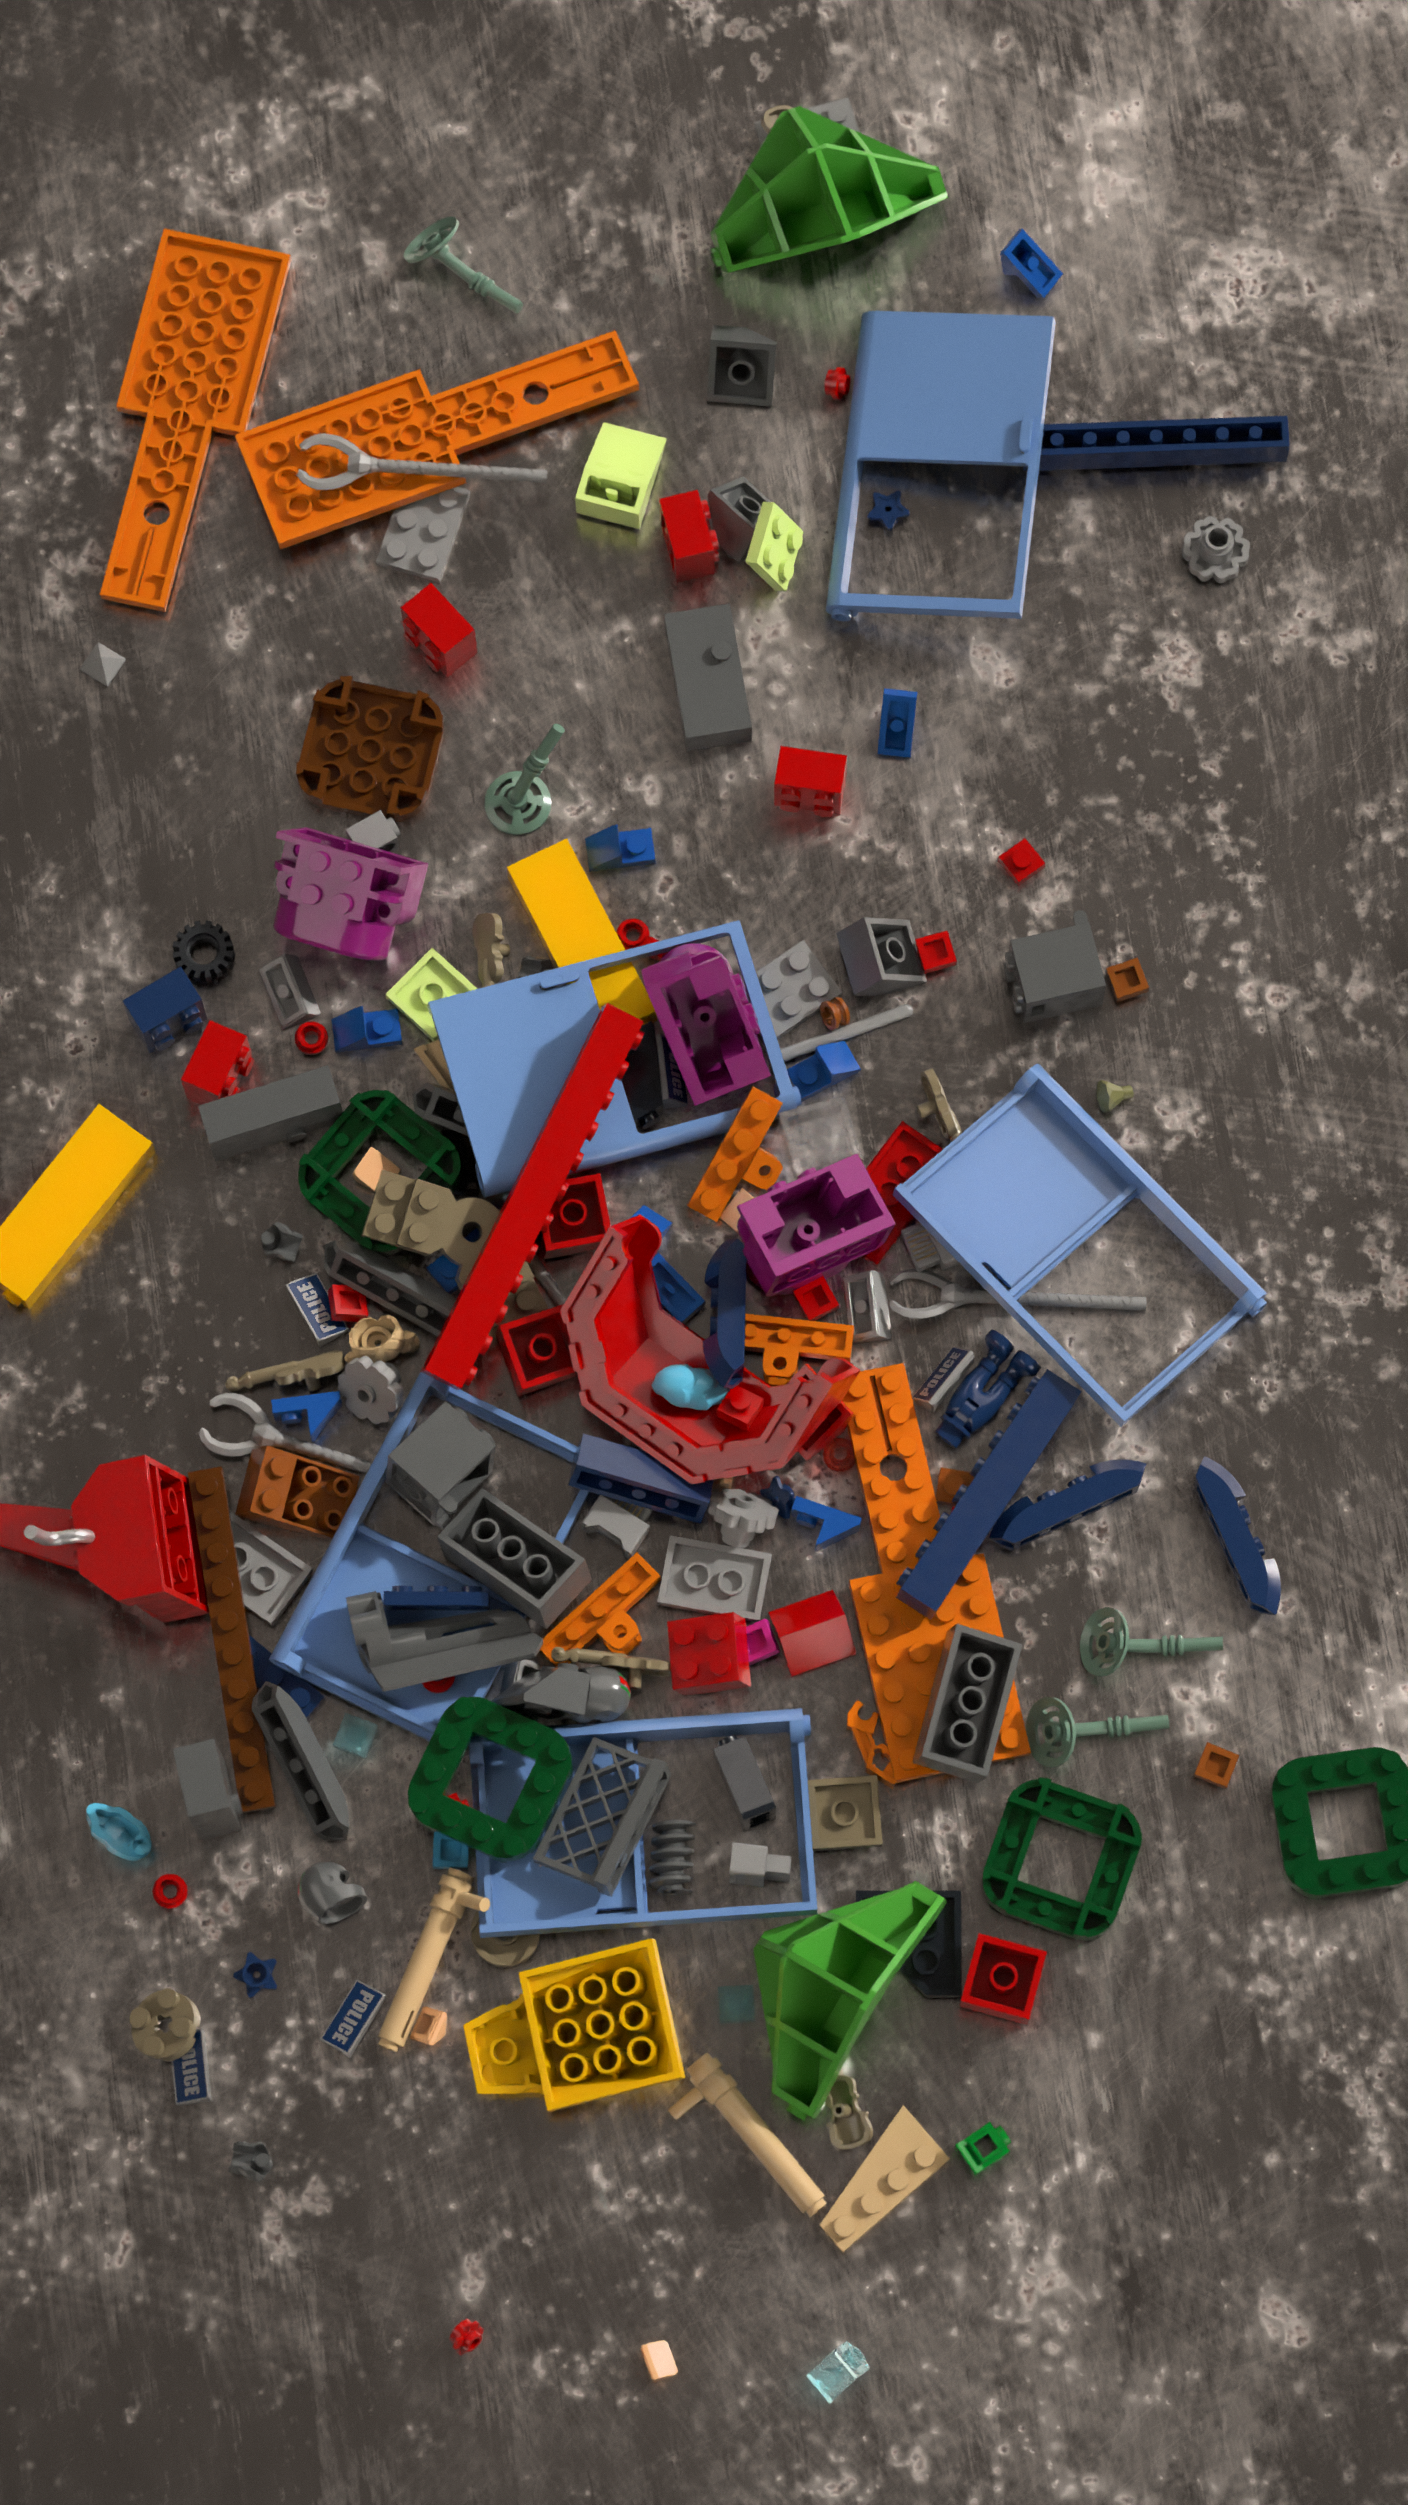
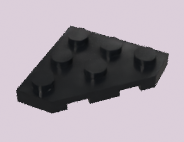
M856 1890V1902L894 1890ZM933 1891L945 1898L947 1903L899 1971L926 1998H962L961 1891Z

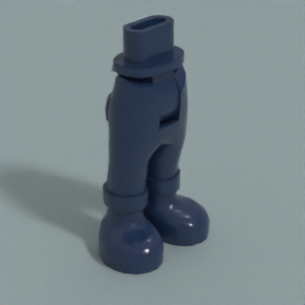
M993 1329L985 1336V1343L988 1347L987 1357H982L976 1368L957 1387L949 1400L945 1414L940 1417L942 1423L934 1432L955 1449L964 1438L969 1440L971 1437L970 1433L983 1427L995 1415L1007 1399L1009 1393L1018 1385V1380L1023 1377H1034L1041 1369L1039 1363L1030 1355L1018 1350L1012 1357L1007 1369L1001 1372L988 1391L983 1392L984 1387L992 1376L997 1373L1000 1365L1015 1350L1013 1344L1006 1337Z

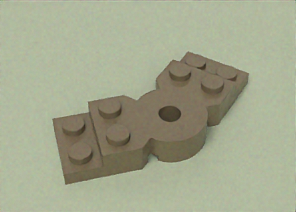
M381 1170L361 1236L424 1256H428L440 1249L448 1260L459 1265L455 1281L461 1291L500 1211L486 1200L464 1198L456 1201L451 1190L448 1188ZM465 1224H473L477 1227L479 1237L475 1242H469L463 1237L462 1229ZM524 1262L519 1272L524 1277L515 1294L509 1292L504 1302V1305L508 1306V1310L500 1325L548 1308L533 1279L534 1275L527 1262ZM493 1324L489 1333L490 1336H496L495 1332L499 1327L498 1324Z

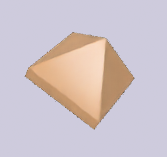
M424 2006L412 2030L410 2039L433 2046L446 2035L447 2013Z

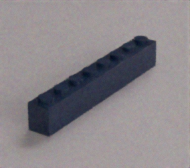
M1288 416L1044 424L1039 471L1287 462L1290 448ZM1023 466V471H1027L1028 467Z
M1048 1369L1041 1378L1036 1375L1033 1377L1024 1391L1029 1397L1023 1405L1018 1402L1015 1404L1006 1418L1011 1424L1005 1433L1000 1429L997 1431L988 1445L993 1451L987 1460L983 1457L979 1458L970 1472L975 1478L969 1487L964 1484L961 1485L952 1499V1502L956 1504L950 1515L945 1511L933 1528L938 1532L932 1542L925 1539L915 1554L919 1562L913 1570L907 1567L896 1583L901 1587L896 1598L930 1620L1082 1392Z

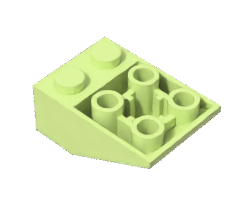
M603 422L585 465L576 493V513L640 529L667 439Z

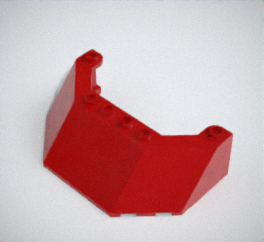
M641 1214L610 1226L560 1310L562 1322L566 1324L570 1344L568 1348L573 1370L577 1371L581 1388L579 1392L581 1405L690 1484L783 1468L842 1401L861 1370L844 1358L834 1357L822 1365L814 1379L806 1380L800 1376L793 1383L771 1387L744 1367L743 1380L737 1386L764 1398L763 1408L747 1431L718 1418L717 1409L720 1404L713 1405L708 1410L674 1406L662 1395H658L653 1391L652 1382L658 1372L670 1365L688 1364L693 1368L709 1369L703 1352V1340L705 1339L661 1307L651 1262L662 1243V1235L659 1228Z

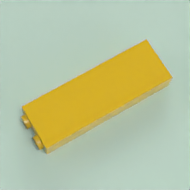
M567 838L507 866L508 879L554 968L625 950ZM632 962L589 972L600 1010L603 1005L609 1003L644 1021L642 1025L650 1021L652 1023L657 1021V1015L646 988Z
M101 1104L96 1106L0 1226V1288L4 1291L2 1296L16 1307L22 1304L30 1309L155 1153L153 1143Z

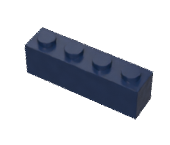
M583 1433L574 1454L568 1485L700 1524L710 1503L714 1480L690 1484L645 1451Z

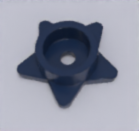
M899 490L888 496L878 492L873 493L875 507L868 513V519L878 520V522L885 525L887 530L891 531L900 518L910 516V511L901 504V492ZM891 507V511L887 512L885 508Z
M775 1476L772 1478L770 1487L761 1489L760 1494L772 1501L771 1506L779 1510L778 1515L784 1519H790L789 1510L792 1509L795 1500L794 1492L789 1485L781 1483L779 1476Z
M248 1952L246 1964L242 1969L233 1973V1977L246 1984L248 1997L252 1998L261 1988H277V1984L271 1975L277 1961L276 1959L262 1961L252 1952ZM255 1972L260 1973L259 1978L254 1977Z

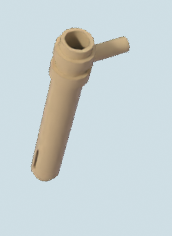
M449 1868L446 1875L442 1874L438 1883L441 1888L438 1894L433 1895L430 1902L432 1909L378 2034L380 2038L379 2046L396 2053L399 2047H404L457 1919H462L466 1907L483 1912L489 1909L490 1901L488 1898L472 1894L474 1890L472 1884L475 1878L454 1868Z
M709 2053L704 2054L686 2070L691 2076L689 2080L695 2087L668 2109L670 2114L678 2120L700 2100L705 2098L710 2106H716L803 2214L807 2212L810 2217L815 2215L827 2204L823 2200L825 2195L738 2090L736 2080L731 2074L726 2075L721 2069L723 2064L718 2058H712Z

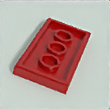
M901 1121L866 1168L896 1223L883 1245L862 1256V1258L878 1268L901 1237V1230L908 1228L915 1219L892 1195L895 1187L907 1181L943 1150L904 1121Z

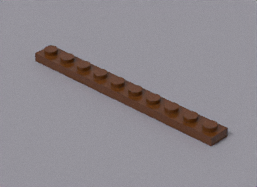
M222 1466L187 1472L236 1788L242 1812L248 1813L276 1808L266 1739L252 1711L253 1698L257 1694L258 1688L224 1471Z

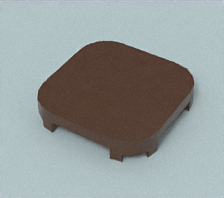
M340 676V679L328 683L321 690L318 689L313 698V708L300 759L296 766V776L302 794L312 804L329 810L362 817H369L381 810L386 819L392 817L394 822H403L414 818L423 810L428 800L444 737V719L439 706L430 698L429 694L417 690V694L357 682L353 680V676Z

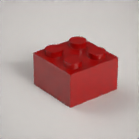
M698 489L660 498V525L676 583L715 574V562L719 561L717 550L719 549V543L715 530H711L709 521L711 515L707 500L701 501Z
M429 583L401 607V624L405 631L403 633L404 638L414 649L418 646L426 654L424 657L426 662L435 672L441 670L448 678L478 653L475 629L432 583Z
M780 746L774 782V806H780V809L787 812H799L800 809L813 811L815 815L821 817H831L833 814L840 815L846 782L847 755Z
M209 1020L181 1078L187 1099L202 1105L239 1093L240 1088L237 1085L242 1076H248L254 1063L247 1035Z
M601 1173L565 1179L564 1182L569 1184V1187L561 1202L555 1201L549 1212L554 1215L551 1224L545 1233L539 1232L544 1259L594 1251L599 1246L611 1226Z
M564 1304L499 1325L495 1332L517 1396L578 1376L577 1371L573 1370L568 1348L570 1344L566 1324L562 1322L560 1313Z
M735 1612L667 1621L672 1689L684 1696L751 1687L745 1618Z
M978 1933L959 2007L1028 2025L1047 1951Z

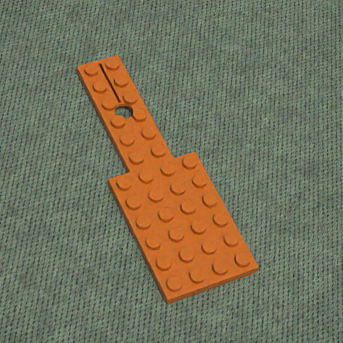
M163 229L116 405L117 412L146 417L147 419L100 592L101 599L166 612L212 433L218 432L235 436V434L247 431L291 263L290 254ZM154 503H163L170 511L168 519L159 525L151 524L144 518L146 508L153 506Z
M616 330L432 396L420 369L235 434V440L281 550L466 484V478L380 471L364 475L343 487L317 490L308 487L300 481L297 476L298 470L301 469L309 476L315 478L335 477L348 471L349 456L335 447L322 444L313 445L309 449L301 451L299 445L313 435L325 433L340 436L356 445L364 453L378 459L460 464L457 458L459 454L639 390V383ZM531 385H538L542 389H547L548 397L540 404H530L523 398L525 389Z
M900 1363L860 1371L842 1399L846 1406L854 1413L847 1425L881 1571V1574L851 1579L848 1584L883 1736L889 1751V1762L891 1761L897 1783L944 1773L912 1763L947 1631L954 1625L960 1624L1004 1638L984 1553L973 1556L931 1620L896 1598L901 1589L896 1584L907 1567L912 1570L919 1562L915 1554L925 1539L930 1542L933 1541L938 1533L933 1528L940 1518L905 1365ZM888 1456L901 1458L907 1468L905 1476L897 1481L889 1480L880 1471L881 1461ZM1014 1680L992 1763L1030 1756L1031 1754Z

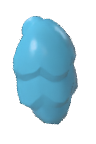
M675 1364L665 1367L656 1374L652 1382L653 1391L658 1395H662L674 1406L696 1410H708L713 1405L721 1404L730 1391V1388H724L715 1379L709 1369L693 1368L688 1364Z
M101 1803L88 1805L86 1820L90 1826L91 1835L104 1844L110 1853L122 1859L138 1861L150 1853L152 1846L150 1834L141 1821L122 1807H111Z

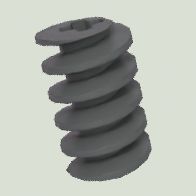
M664 1820L652 1825V1831L659 1834V1836L651 1839V1845L659 1849L650 1853V1858L658 1862L649 1867V1872L657 1876L649 1880L648 1886L660 1893L671 1895L692 1894L691 1890L682 1887L683 1883L693 1881V1877L684 1874L683 1870L694 1867V1863L685 1860L684 1856L693 1854L695 1849L685 1846V1842L695 1840V1835L686 1832V1828L696 1826L695 1822L688 1820Z

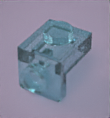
M846 2341L819 2363L807 2375V2378L824 2398L831 2403L855 2380L866 2373L870 2366L865 2361L864 2354L857 2347L852 2346L850 2342Z

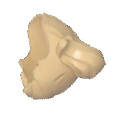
M382 1315L378 1320L371 1317L363 1318L349 1332V1344L352 1351L346 1354L344 1360L349 1363L354 1358L368 1356L373 1363L378 1360L386 1363L397 1357L400 1352L404 1354L419 1350L420 1340L414 1332L403 1330L397 1319L391 1315Z

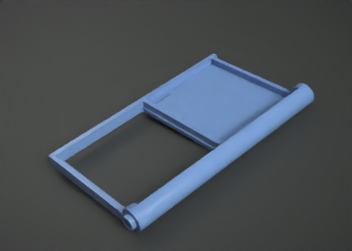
M868 311L862 314L826 602V612L831 614L834 620L849 621L851 617L858 615V612L1022 619L1056 325L1053 316ZM864 461L1027 466L1013 597L1009 600L848 593Z
M740 920L428 1002V1011L432 1015L476 1160L477 1180L484 1198L511 1191L600 1012L589 972L669 952L684 944H699L726 936L730 937L749 1000L758 1019V1025L761 1030L760 1035L775 1080V1098L783 1102L775 1119L797 1114V1107L802 1105L801 1096L797 1086L792 1087ZM615 1079L610 1089L614 1093L612 1101L606 1111L600 1109L595 1119V1122L599 1123L598 1129L590 1142L584 1141L580 1152L584 1154L583 1159L576 1172L570 1170L568 1175L726 1133L740 1108L641 1134L637 1131L622 1080Z
M1035 1064L1025 1072L1011 1092L907 1181L895 1187L892 1194L1120 1427L1126 1424L1248 1314L1254 1317L1267 1305V1302L1264 1300L1267 1292L1039 1064ZM1138 1198L1239 1300L1229 1313L1121 1407L1017 1300L1133 1199ZM983 1265H986L1010 1290L1008 1291V1289Z
M420 1372L269 1660L279 1668L430 1742L445 1710L460 1697L485 1698L501 1665L456 1675L452 1687L444 1693L436 1694L429 1692L422 1683L383 1692L373 1675L365 1670L361 1662L354 1639L346 1597L372 1591L380 1592L384 1607V1591H392V1586H412L413 1591H427V1586L448 1587V1592H462L463 1586L482 1587V1592H489L490 1610H511L521 1615L524 1619H526L527 1615L479 1581L363 1524L386 1480L388 1455L409 1436L428 1398L431 1396L459 1407L573 1463L574 1454L578 1446L460 1389L455 1390ZM580 1489L555 1537L562 1544L565 1543L591 1492ZM384 1607L388 1626L481 1612L478 1610H386ZM488 1623L456 1631H451L443 1633L442 1637L483 1627H488L494 1624Z
M802 1708L547 1726L558 1732L567 1742L572 1755L573 1771L539 1839L541 1843L593 1737L638 1754L637 1746L641 1742L786 1732L790 1736L802 1902L648 1913L643 1834L612 1897L600 1893L596 1887L535 1863L533 1857L538 1847L533 1853L530 1852L521 1859L507 1861L506 1863L495 1861L492 1857L475 1850L478 1896L488 1898L490 1901V1907L487 1911H479L480 1938L817 1915L804 1736H811L810 1715H803ZM473 1735L469 1743L473 1809L506 1823L535 1761L478 1735ZM598 1749L592 1761L595 1771L615 1764L612 1755ZM617 1757L618 1762L624 1760L622 1758ZM637 1764L621 1769L626 1783L639 1779V1766ZM589 1767V1769H588V1771H587L586 1774L591 1773L590 1767ZM618 1771L598 1778L603 1792L623 1785ZM595 1780L581 1784L577 1791L580 1801L600 1794ZM635 1789L629 1790L631 1796ZM626 1792L606 1799L611 1814L625 1809L629 1802ZM575 1797L571 1805L576 1803ZM603 1801L583 1808L588 1823L608 1816ZM579 1810L565 1815L562 1821L565 1832L584 1825ZM620 1819L614 1821L616 1826ZM611 1823L591 1830L596 1845L610 1840L614 1832ZM558 1829L556 1835L561 1834L560 1829ZM587 1832L568 1839L573 1853L592 1847ZM561 1841L551 1845L545 1856L553 1860L568 1856L569 1853L565 1842ZM605 1850L599 1851L601 1857ZM595 1853L576 1860L579 1870L589 1875H593L599 1863ZM572 1862L566 1864L567 1866L574 1868ZM623 1909H635V1910H636V1911H634V1910H628V1911L600 1912V1913L596 1914V1913L599 1912V1911L623 1910Z

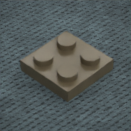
M877 1775L808 1780L813 1851L882 1847Z

